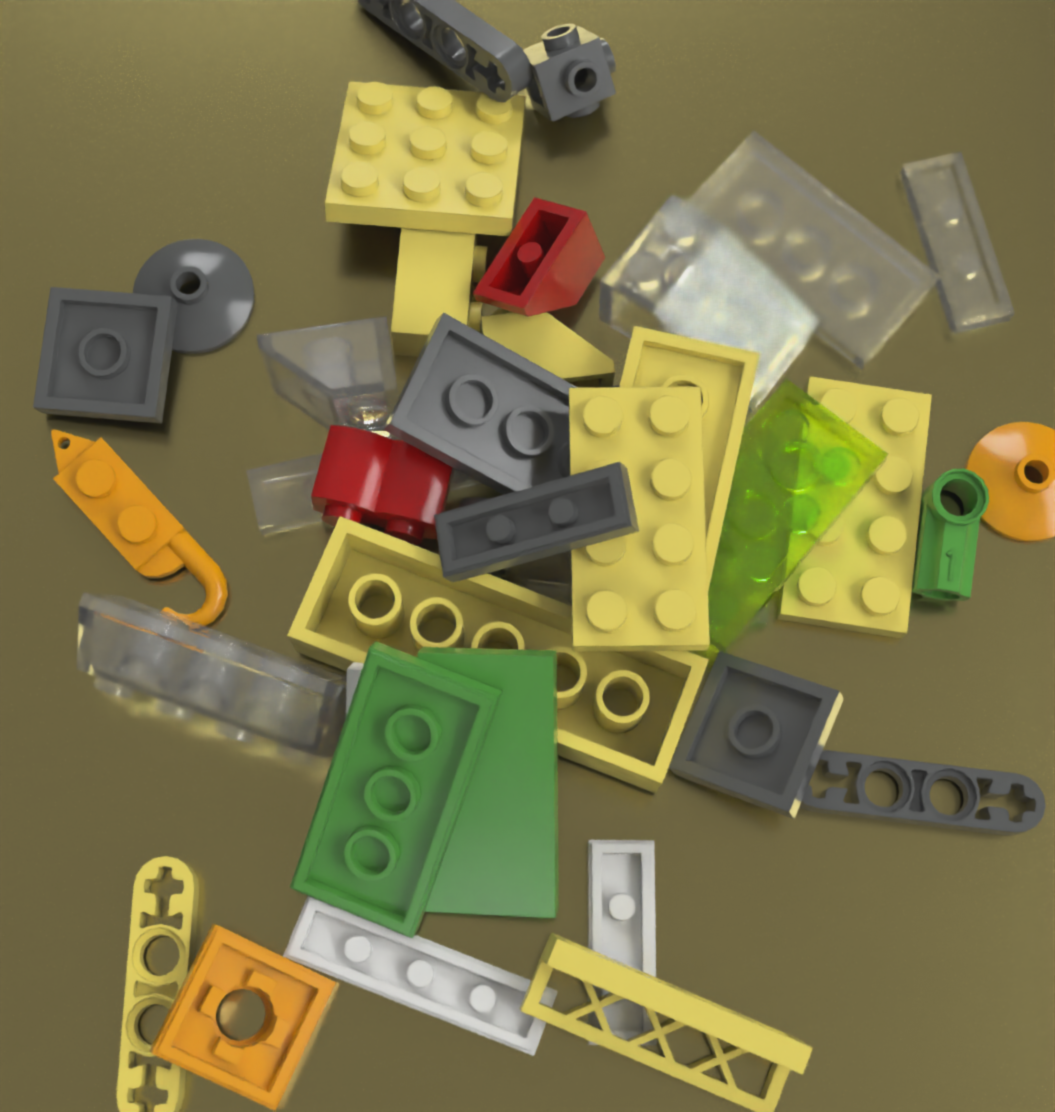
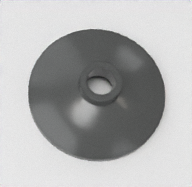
M185 239L171 243L156 251L141 267L133 287V293L172 296L178 303L172 351L184 354L210 352L232 341L248 323L255 301L253 280L243 260L228 247L205 239ZM189 281H199L201 283L195 293L183 294L180 292V287Z

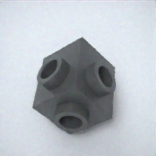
M564 24L549 29L542 34V42L523 49L529 58L533 72L532 82L526 88L532 108L552 122L564 116L576 118L587 115L599 107V101L616 94L611 73L616 71V63L610 46L604 38H600L580 26Z

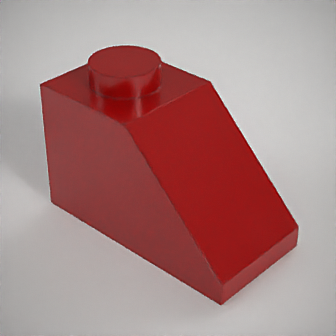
M534 197L473 291L476 301L527 317L576 305L605 259L587 212Z

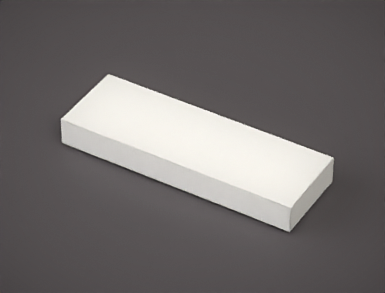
M588 840V948L656 977L654 840ZM593 985L597 997L610 993ZM624 998L602 1007L611 1033L627 1040L653 1029L644 1006ZM594 1011L588 1013V1023L600 1028ZM655 1038L641 1045H657V1039ZM588 1040V1045H598Z

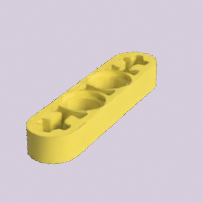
M168 856L153 858L145 863L137 873L133 886L116 1092L117 1107L120 1112H146L145 1103L134 1101L133 1094L135 1088L147 1085L149 1065L135 1067V1054L149 1057L156 1055L149 1052L152 1045L145 1042L139 1034V1018L144 1010L152 1005H163L170 1010L194 962L199 902L198 877L194 870L185 862ZM172 869L173 879L183 882L184 888L182 894L171 895L168 916L173 918L183 916L182 928L178 929L163 924L146 927L147 914L161 917L162 910L161 897L150 893L151 883L161 881L164 877V871ZM169 936L179 947L180 957L178 964L173 971L166 975H154L144 964L143 955L145 948L156 937ZM173 1063L172 1067L157 1065L156 1087L167 1090L168 1099L166 1103L155 1105L153 1112H178L181 1109L185 1093L186 1069Z

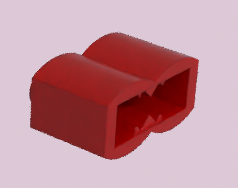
M330 425L311 494L313 510L322 513L321 519L332 526H336L341 516L359 524L378 525L385 528L384 533L413 545L421 544L423 538L437 539L434 515L445 511L455 468L403 440H392L380 434L358 428Z

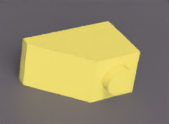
M500 308L494 311L492 315L481 316V334L578 388L613 387L615 377L614 361L549 313L545 312L527 317Z

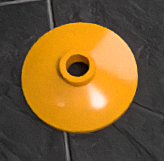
M1015 422L995 428L976 444L968 457L965 469L975 472L982 478L988 489L989 503L980 520L994 532L1016 541L1038 542L1055 537V430L1031 422ZM1032 466L1037 469L1043 477L1042 483L1035 484L1030 482L1024 475V467Z

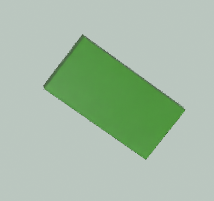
M377 641L369 647L290 888L413 938L419 929L503 691Z
M422 647L417 652L418 658L503 691L425 912L556 918L559 910L557 651Z

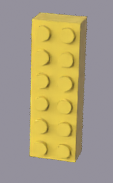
M341 516L336 523L287 635L296 652L347 671V668L353 662L364 663L369 647L376 641L417 657V652L422 647L556 650L557 754L655 794L663 783L709 661L707 658L688 651L572 652V606L488 573L453 583L443 578L439 554Z

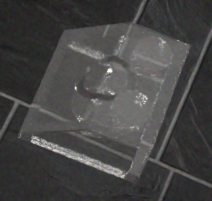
M386 316L257 335L258 348L276 394L328 430L330 425H339L370 431L388 438L392 437V434L383 429L399 398Z

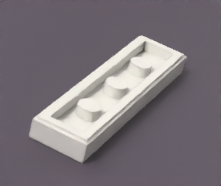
M307 896L283 955L287 959L532 1056L535 1055L546 1025L545 1021L521 1012L519 1009L531 980L420 936L407 937L310 896ZM546 987L540 1003L552 1007L558 991Z

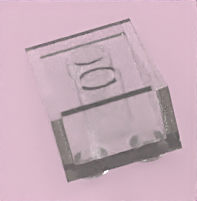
M673 194L600 279L599 320L630 339L633 327L638 326L760 353L747 411L750 414L756 409L820 325V320L725 225Z

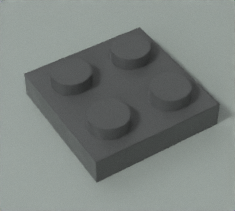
M50 287L33 408L44 414L162 423L178 303L172 296Z
M719 651L669 768L677 776L795 819L844 699L838 690Z

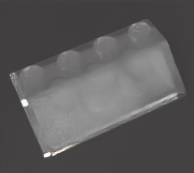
M83 592L78 609L77 669L97 676L93 685L95 688L123 698H131L134 690L157 698L154 709L179 719L191 721L194 712L217 720L214 729L216 732L235 740L252 743L254 735L278 743L275 751L276 754L298 763L313 765L315 757L326 759L334 755L346 719L347 677L124 596Z

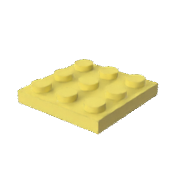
M349 81L325 199L326 222L510 236L513 227L526 96L515 95L506 102H497L483 92L449 90L441 87L425 88L388 85L381 82L363 83Z

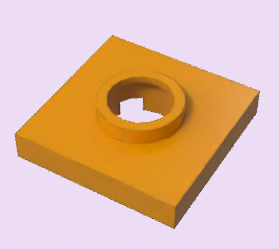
M212 924L149 1052L276 1111L336 982L217 924ZM233 990H250L260 997L264 1005L265 1017L263 1024L258 1032L248 1039H230L222 1034L217 1026L216 1011L218 1004L225 995Z

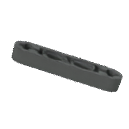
M357 0L371 14L497 102H506L527 88L532 82V66L524 50L516 42L455 0ZM456 34L458 35V37H459L460 40L462 41L463 46H462V44L460 43V41L458 40Z
M830 750L822 751L817 764L822 766L823 776L831 779L843 780L849 776L847 767H854L856 769L850 784L853 804L843 801L847 793L846 788L829 787L822 791L820 798L812 796V787L808 785L800 804V808L817 813L1004 836L1018 835L1036 827L1043 818L1046 808L1045 797L1039 785L1031 778L1018 773ZM883 771L895 778L899 786V795L897 801L892 806L881 807L869 800L865 793L864 785L870 773ZM948 779L960 787L963 792L964 802L957 814L946 815L934 808L930 800V790L936 780ZM978 783L984 784V788L981 792V795L979 793ZM1010 788L1015 789L1014 795L1016 800L1026 802V812L1015 815L1013 822L1009 821L1008 810L1001 807L986 806L979 810L981 819L974 817L978 809L980 797L1000 798L1009 794Z

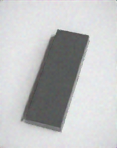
M621 462L434 515L443 578L453 583L639 532L628 469Z

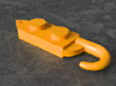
M53 429L51 436L58 468V475L53 479L131 566L147 578H162L174 574L185 566L204 587L206 594L205 602L196 612L180 614L169 607H164L160 612L161 617L171 626L183 630L201 629L214 622L223 611L228 597L227 580L219 565L102 437L95 442ZM70 441L68 448H61L63 442Z

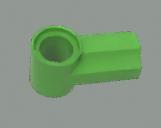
M964 468L951 469L941 474L922 492L919 515L920 529L912 593L919 594L923 598L941 601H966L970 599L980 517L985 513L989 503L988 489L983 479L975 472ZM942 490L954 492L960 497L964 506L963 516H955L944 509L940 501Z

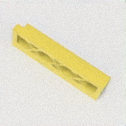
M552 932L519 1008L521 1012L755 1112H774L790 1069L803 1075L813 1050L812 1047L792 1035ZM553 968L581 979L590 1000L565 1012L540 1003ZM593 985L610 993L597 997ZM624 998L644 1006L653 1029L627 1040L611 1033L602 1007ZM594 1011L600 1028L578 1018ZM655 1012L672 1019L660 1024ZM685 1025L693 1027L705 1033L713 1054L685 1065L674 1060L664 1034ZM656 1038L662 1054L645 1048L641 1044ZM718 1039L728 1042L733 1046L722 1050ZM751 1052L773 1062L760 1096L736 1086L727 1064L728 1060ZM718 1065L723 1080L706 1074L703 1071Z

